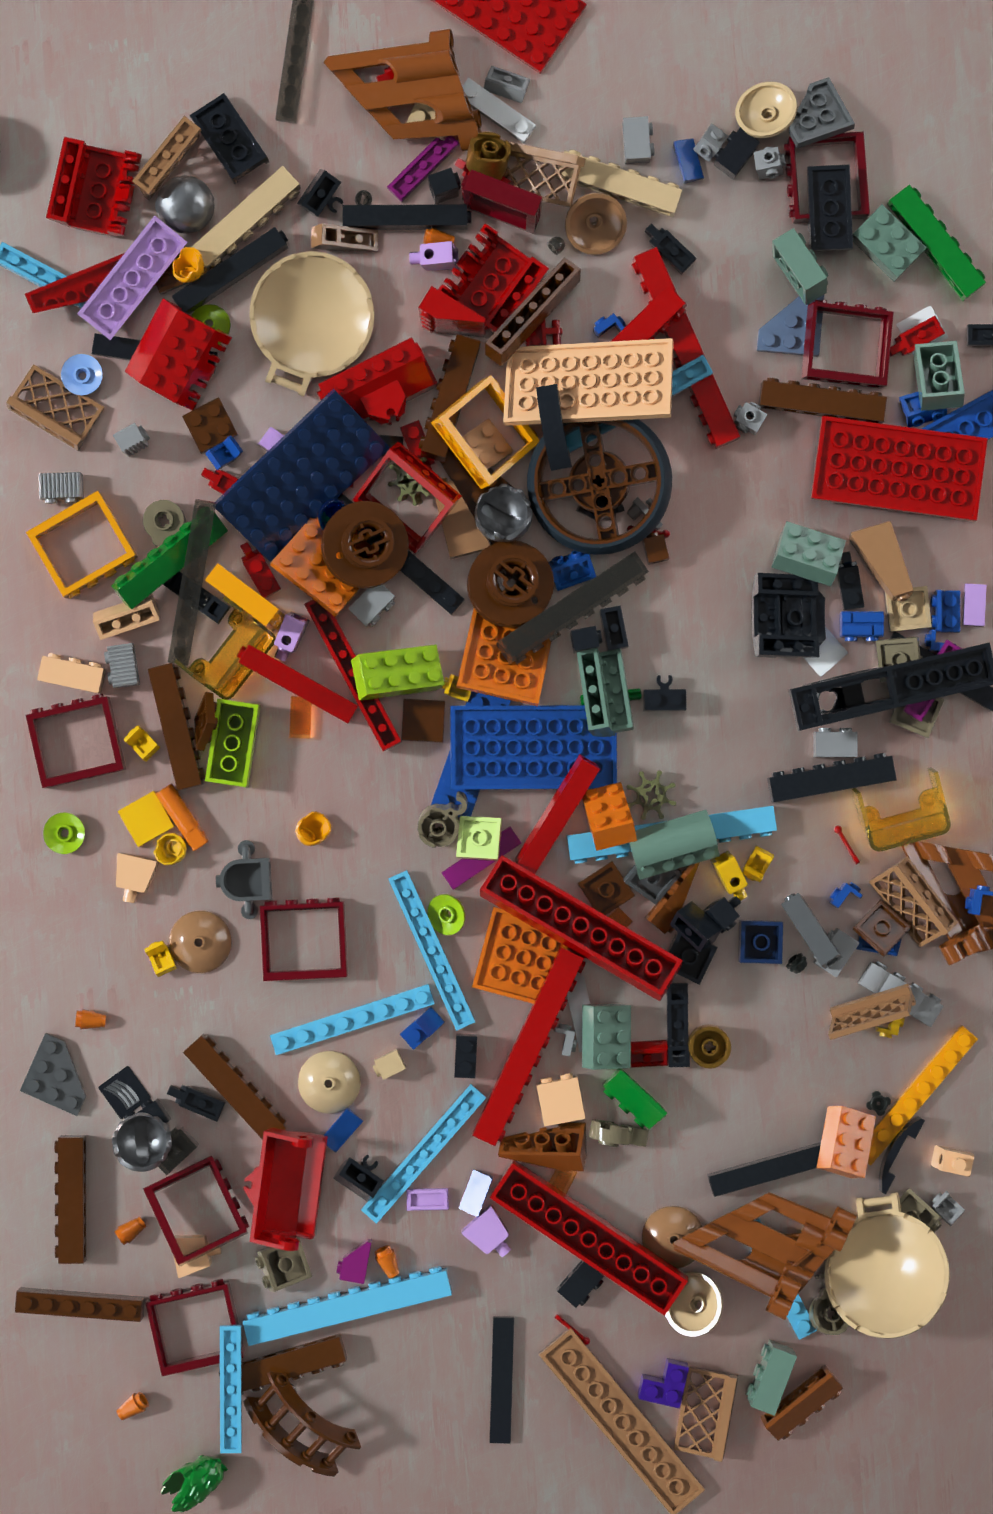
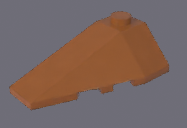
M699 863L688 865L677 881L646 915L645 919L662 933H671L674 930L670 923L676 912L684 905Z
M565 1122L558 1124L559 1127L546 1129L544 1127L540 1128L539 1132L531 1134L524 1132L504 1137L502 1142H500L498 1156L561 1171H584L586 1161V1123Z

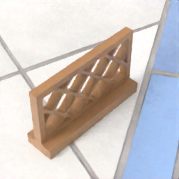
M183 116L132 180L148 200L152 198L200 137L201 128L186 116Z
M509 142L511 146L510 156L516 157L519 164L511 170L507 165V173L505 172L503 176L506 178L510 176L514 183L513 186L519 188L521 184L529 180L532 186L529 192H535L540 196L541 194L538 189L547 184L551 193L542 197L543 202L572 207L580 169L584 167L586 159L578 155ZM533 160L538 168L528 173L524 165ZM552 164L556 172L547 177L543 169ZM522 168L526 176L517 182L513 173ZM568 168L574 169L572 178L566 181L562 172ZM540 171L544 180L536 186L531 177ZM559 175L563 184L554 190L550 181ZM564 188L568 191L567 201H561L557 195Z
M33 364L13 396H10L7 400V408L79 451L83 445L82 442L105 409L104 406L85 395H75L70 391L64 393L63 389H67L61 380ZM37 372L43 376L44 383L32 385L31 377ZM57 384L61 387L62 393L49 395V385ZM45 387L47 396L35 399L33 389ZM31 390L33 399L23 401L18 397L22 391ZM65 396H77L80 404L67 406ZM63 397L65 407L53 409L51 399ZM49 400L51 410L44 412L38 410L37 402ZM92 405L98 409L94 415L85 417L83 407ZM81 408L83 418L71 420L68 410ZM67 412L68 421L58 422L55 420L54 413ZM84 421L85 429L81 435L73 431L72 424Z
M908 856L869 881L882 900L912 926L908 933L919 948L939 936L949 933L959 923ZM893 872L901 881L893 879ZM878 881L887 882V889L882 888ZM892 884L900 887V893L892 891ZM905 889H908L913 897L906 896ZM892 897L900 899V906L892 901ZM905 901L913 903V910L905 908ZM918 905L921 906L926 914L918 912ZM905 913L913 916V922L905 918ZM918 918L926 920V926L919 925ZM931 922L934 923L938 930L931 928ZM917 930L926 932L924 940L919 936Z
M909 983L830 1007L832 1015L828 1033L830 1040L910 1016L911 1006L916 1005V1000Z
M689 1366L673 1450L714 1458V1460L720 1462L723 1461L739 1375H728ZM692 1372L701 1374L705 1381L695 1387L691 1381ZM715 1377L724 1379L723 1387L718 1391H715L709 1382ZM707 1383L713 1394L704 1400L697 1389ZM695 1392L701 1402L692 1408L687 1401V1397ZM715 1396L720 1403V1407L712 1412L706 1402ZM703 1404L709 1415L700 1420L694 1410ZM691 1412L697 1423L688 1428L683 1420L684 1416ZM712 1417L716 1423V1428L708 1433L702 1422ZM700 1425L706 1435L696 1441L690 1430ZM688 1433L694 1443L688 1447L680 1446V1437ZM713 1433H715V1435H714V1440H713L712 1437L710 1436V1435H712ZM708 1437L713 1445L712 1451H703L698 1443Z

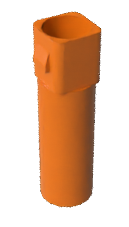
M173 784L168 785L155 794L193 851L209 842L205 831H202Z

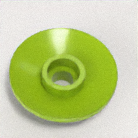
M207 304L200 306L191 315L203 323H206L208 320L213 321L211 327L216 330L219 329L227 334L230 332L231 323L229 316L224 309L217 305Z
M71 813L55 814L48 819L44 826V841L56 853H72L84 841V825L77 816ZM64 829H67L69 831V835L67 837L62 836V831Z
M448 894L438 895L431 900L428 906V917L433 928L443 935H453L459 932L465 923V911L460 901Z

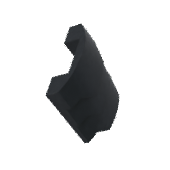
M757 573L754 575L751 619L755 656L768 658H819V646L826 639L825 597L818 590V582L793 574Z

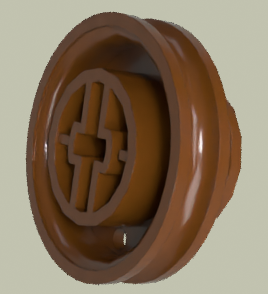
M372 501L354 502L338 510L326 524L321 538V553L328 570L339 581L354 588H374L386 583L401 570L408 555V535L403 522L391 509ZM364 527H370V528H373V529L376 530V531H375V532H372L371 529H365V530H363V531H361V530H362ZM359 531H361L358 535H356V536L353 538V536H354L355 533H358ZM379 535L382 537V540L372 544L369 548L364 547L357 551L353 549V546L358 545L363 540L367 541ZM383 545L382 550L378 555H374L373 557L369 558L371 555H373L375 552L379 550V546ZM340 552L341 559L336 558V553Z
M515 540L511 542H497L485 548L473 562L467 578L468 596L476 612L486 621L507 628L526 625L540 616L549 604L554 589L553 572L544 555L533 546ZM511 577L517 581L512 588L506 584ZM533 597L538 599L536 604L531 601Z

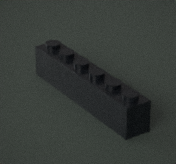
M886 753L875 754L874 759L866 760V756L853 758L854 763L846 764L845 760L833 762V766L826 768L825 764L813 765V770L805 771L804 767L792 769V774L784 775V771L774 772L772 777L767 778L771 802L896 781L893 757L887 756Z

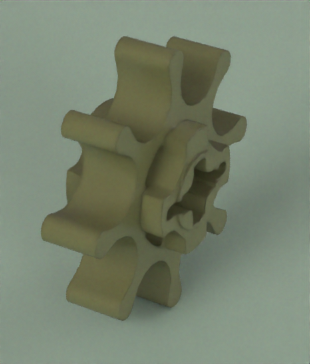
M426 457L419 458L423 463L427 460ZM396 463L389 466L390 469L396 472L397 479L388 482V486L397 485L400 488L401 494L397 498L399 502L406 500L408 495H410L413 499V505L416 506L423 503L420 495L421 492L426 497L432 495L416 480H409L413 478Z
M660 770L657 771L656 778L653 781H648L644 776V772L640 771L638 774L642 778L641 786L637 788L631 785L626 786L628 790L635 791L637 795L636 800L628 803V806L631 808L635 804L641 805L643 807V814L640 817L642 820L646 819V814L649 810L657 811L659 819H663L664 815L661 813V806L664 803H669L672 806L676 805V801H671L666 797L667 790L675 787V783H671L668 786L661 785L659 777L662 771ZM650 784V787L644 788L645 785ZM655 786L654 794L657 797L656 799L653 798L648 805L649 797L646 795V792H651ZM659 802L658 805L654 807L652 806V804Z

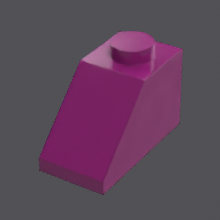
M367 1239L344 1255L343 1261H338L336 1273L340 1274L339 1280L364 1284L372 1239Z

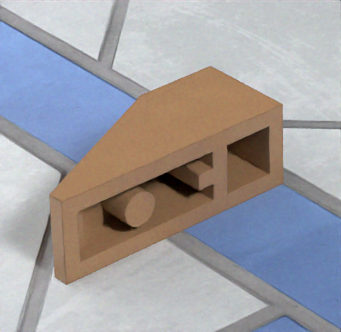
M321 223L312 227L311 248L329 251L377 252L378 230Z

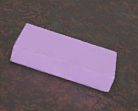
M965 584L963 625L985 626L987 585Z
M448 1188L406 1190L407 1211L449 1210Z

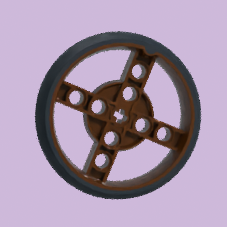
M639 419L563 423L566 436L580 428L584 455L574 463L569 477L543 481L548 456L544 437H542L529 463L527 490L533 513L538 522L557 542L581 553L593 555L612 554L638 544L656 528L664 516L670 501L672 470L669 457L662 442L646 424ZM600 424L616 426L633 434L646 447L653 461L626 466L617 455L604 450ZM596 435L598 438L597 443L589 446L587 443L588 437ZM598 455L601 458V463L594 467L591 465V459L593 456ZM643 468L646 471L645 477L641 480L636 479L635 472ZM619 472L625 474V480L622 483L615 482V475ZM599 476L601 479L605 480V483H602L601 487H599V485L594 484V481L597 480V477ZM577 480L584 482V487L580 491L574 489V483ZM656 482L654 499L646 515L632 529L619 535L615 508L625 500L630 486ZM556 484H562L564 487L563 492L559 495H556L553 491ZM573 497L575 502L583 509L594 512L599 539L583 537L566 529L553 516L546 502ZM600 497H607L608 504L604 508L598 506ZM605 517H609L612 521L611 526L607 529L601 525V521Z

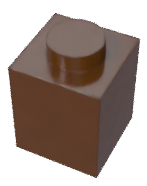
M654 532L643 539L642 542L648 565L669 560L664 534L659 535L658 532Z

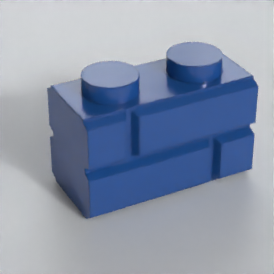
M840 612V637H845V641L851 642L858 641V638H866V641L874 642L884 636V612Z

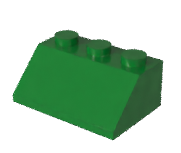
M616 1069L602 1084L605 1088L603 1092L611 1100L616 1098L620 1102L618 1106L626 1114L631 1112L636 1117L634 1121L641 1128L646 1126L650 1129L667 1114L665 1108L623 1069Z

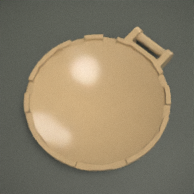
M308 251L296 253L276 262L258 281L251 298L249 317L251 330L258 347L269 361L272 362L265 382L269 384L273 382L299 392L298 395L304 397L311 378L329 376L345 369L366 348L374 326L372 296L362 277L344 260L323 252ZM276 369L303 378L302 385L275 375Z
M898 1192L891 1193L890 1196L864 1199L863 1197L856 1198L858 1218H856L841 1252L834 1250L825 1262L824 1279L829 1300L841 1318L849 1326L863 1334L886 1339L912 1334L934 1318L946 1298L950 1270L945 1249L937 1235L925 1223L901 1212ZM892 1204V1209L866 1213V1207Z

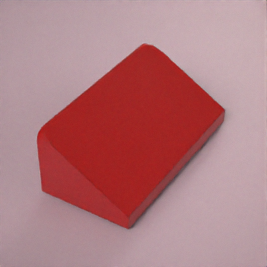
M666 1040L631 1042V1068L668 1066V1046Z

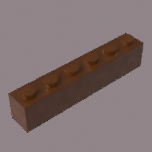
M564 257L485 342V355L502 367L580 282L581 268Z
M457 334L455 340L451 339L448 349L451 355L449 359H445L442 371H445L443 379L439 378L436 388L439 394L437 398H433L430 408L433 410L432 417H427L424 429H427L425 437L422 436L418 448L421 449V456L441 462L446 461L449 446L431 422L467 392L481 341ZM461 409L449 418L455 428Z
M767 378V381L763 380L761 383L759 406L763 409L882 424L885 417L887 397L882 396V393L879 392L862 394V391L858 389H849V392L841 391V388L836 386H829L828 389L820 388L819 384L814 383L803 386L798 381L781 383L779 379Z
M169 663L149 668L148 673L177 790L180 791L204 785L205 772L203 767H199L198 760L201 759L200 752L196 750L193 743L195 731L193 727L190 728L188 719H191L188 707L184 706L183 699H186L184 688L180 687L178 679H181L179 667Z
M201 1035L183 1052L262 1140L265 1130L270 1128L286 1129L287 1125L285 1123L287 1120L280 1112L276 1114L272 1110V1103L266 1097L262 1098L257 1093L259 1089L253 1082L250 1081L248 1083L243 1078L245 1074L238 1066L233 1067L229 1062L231 1060L230 1057L223 1050L220 1052L215 1047L217 1043L211 1036Z
M61 1135L58 1137V1141H55L54 1146L55 1153H58V1162H55V1174H58V1183H55V1195H58V1203L55 1204V1216H58V1224L55 1225V1237H58V1245L55 1246V1258H58V1264H84L86 1261V1135Z
M20 1287L16 1291L15 1313L141 1322L144 1317L145 1297Z
M339 1333L242 1362V1395L244 1391L251 1390L256 1392L262 1390L264 1385L271 1384L267 1375L269 1371L286 1373L288 1378L297 1380L304 1377L303 1374L308 1372L317 1374L324 1371L323 1368L328 1366L332 1368L343 1366V1362L347 1360V1354L341 1334Z

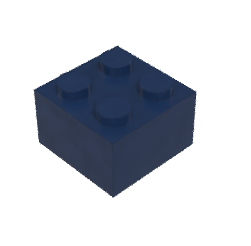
M739 920L738 962L782 964L783 922Z

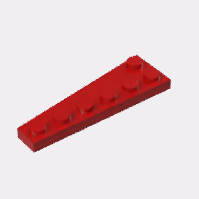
M124 253L25 293L24 295L32 313L86 302Z

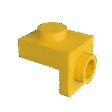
M450 674L449 678L445 677V685L442 686V689H445L444 694L468 702L471 691L456 688L458 676Z
M139 725L130 730L124 738V741L145 762L161 748Z
M756 845L746 861L742 873L749 880L761 882L764 873L774 858V854Z
M164 941L154 942L144 949L158 977L177 969L170 949Z
M905 1018L889 1022L888 1028L876 1026L875 1030L880 1032L879 1036L892 1038V1035H898L899 1028L903 1027Z

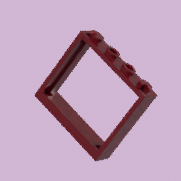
M864 131L841 133L804 146L853 143L858 211H852V219L868 218L870 209ZM789 137L787 143L784 144V155L788 156L789 163L785 166L786 177L790 176V184H787V196L791 197L792 203L788 207L789 218L793 217V224L808 223L809 214L800 215L795 156L796 146L792 138Z
M472 169L469 175H465L461 184V191H463L462 200L464 204H467V209L534 234L541 216L542 196Z
M824 299L815 300V302L810 303L807 309L801 379L878 389L886 387L894 312L887 311L883 307L869 309L867 305L856 304L855 307L847 306L846 302L830 304ZM817 312L881 320L876 376L812 368Z
M103 693L91 696L92 700L75 699L71 701V705L63 706V703L51 705V709L43 711V708L30 710L31 714L26 715L42 788L54 787L126 770L110 697H104ZM103 705L116 763L48 778L35 720Z
M327 898V902H319V899H306V903L298 904V900H285L286 904L278 905L277 901H265V905L260 906L263 981L348 976L344 901H340L339 898ZM338 908L341 968L271 971L269 911Z
M212 1156L143 1188L179 1267L248 1234L246 1228L250 1226L245 1215L240 1217L237 1210L241 1208L236 1196L231 1197L228 1191L232 1189L227 1177L222 1178L220 1171L223 1168L219 1160H214ZM210 1166L239 1230L183 1256L155 1193Z
M223 1279L211 1281V1285L203 1286V1283L190 1286V1290L183 1291L182 1288L171 1290L170 1294L162 1296V1293L150 1295V1299L145 1302L162 1376L219 1364L220 1351L168 1363L156 1305L223 1290L231 1325H239L229 1281L223 1282ZM241 1336V1353L242 1358H244L245 1349Z

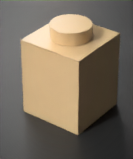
M398 1049L374 1060L375 1065H373V1069L377 1077L382 1076L383 1080L406 1069Z

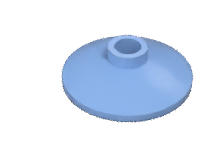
M77 354L70 357L64 363L61 370V379L65 388L71 393L80 396L89 395L96 391L103 378L99 362L87 354ZM84 372L87 376L82 380L79 376Z

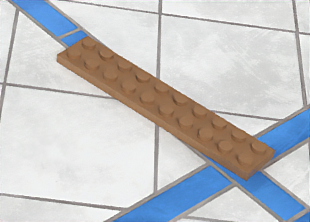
M572 1328L564 1332L539 1353L542 1360L670 1514H677L705 1491V1488Z

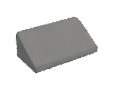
M491 66L485 79L484 89L490 93L522 103L530 79Z

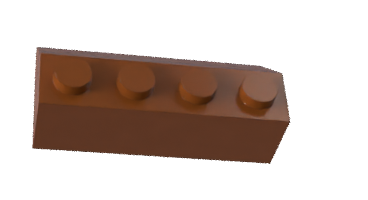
M824 1365L780 1401L775 1416L765 1413L761 1416V1420L766 1429L778 1441L781 1438L784 1440L793 1433L792 1430L797 1425H804L813 1412H820L828 1400L836 1399L841 1394L843 1387L827 1366Z

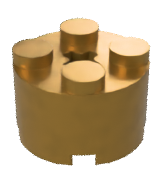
M493 132L477 134V137L470 140L467 153L466 167L469 172L472 169L501 180L506 172L510 157L511 146L507 140L504 142L500 139L501 136Z
M702 1025L696 1028L689 1037V1054L701 1067L716 1068L729 1058L731 1042L727 1034L719 1027ZM711 1041L714 1048H710V1052H707L704 1045Z

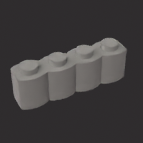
M879 961L875 964L870 962L858 984L875 994L907 983L904 982L906 978L899 973L894 972L892 975L887 972L888 967ZM912 983L910 988L915 997L916 1005L911 1006L910 1015L927 1026L932 1027L944 1007L940 1004L941 999L931 993L929 996L922 993V987Z

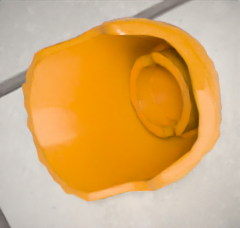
M194 247L181 249L180 256L173 261V275L182 283L196 281L204 272L202 255Z
M315 811L310 812L298 822L295 832L302 844L315 846L327 838L331 832L332 825L324 814Z

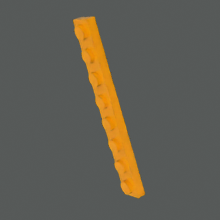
M960 1025L874 1127L868 1159L870 1166L978 1040L964 1026Z

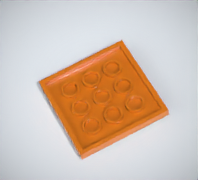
M325 509L318 514L317 518H310L307 521V524L297 532L274 558L270 566L336 617L360 588H354L339 581L331 574L324 563L321 553V538L326 524L333 516V514ZM363 540L358 545L353 546V549L357 551L364 547L369 548L371 545ZM340 552L336 553L337 559H341ZM375 552L369 558L373 557L374 555H378L379 552Z
M473 609L456 688L538 706L555 626L532 621L520 627H500L486 621Z
M493 906L472 987L533 1004L558 950L563 944L505 910Z

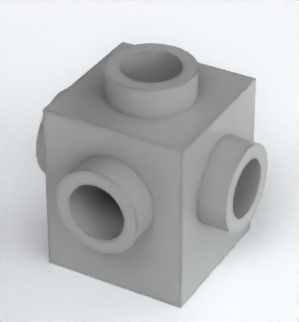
M766 147L763 150L753 152L759 180L765 178L773 179L784 174L783 166H786L784 153L780 154L778 147Z
M746 402L743 407L739 405L733 416L736 417L734 423L737 424L736 428L744 433L749 431L756 435L767 414L761 411V407L756 403L750 402L749 404Z

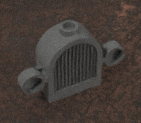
M244 840L238 845V852L242 855V859L231 861L223 868L220 875H216V887H221L223 893L228 898L235 901H244L245 904L241 908V914L246 919H253L258 914V907L253 901L272 899L270 858L251 859V855L255 852V845L249 840Z

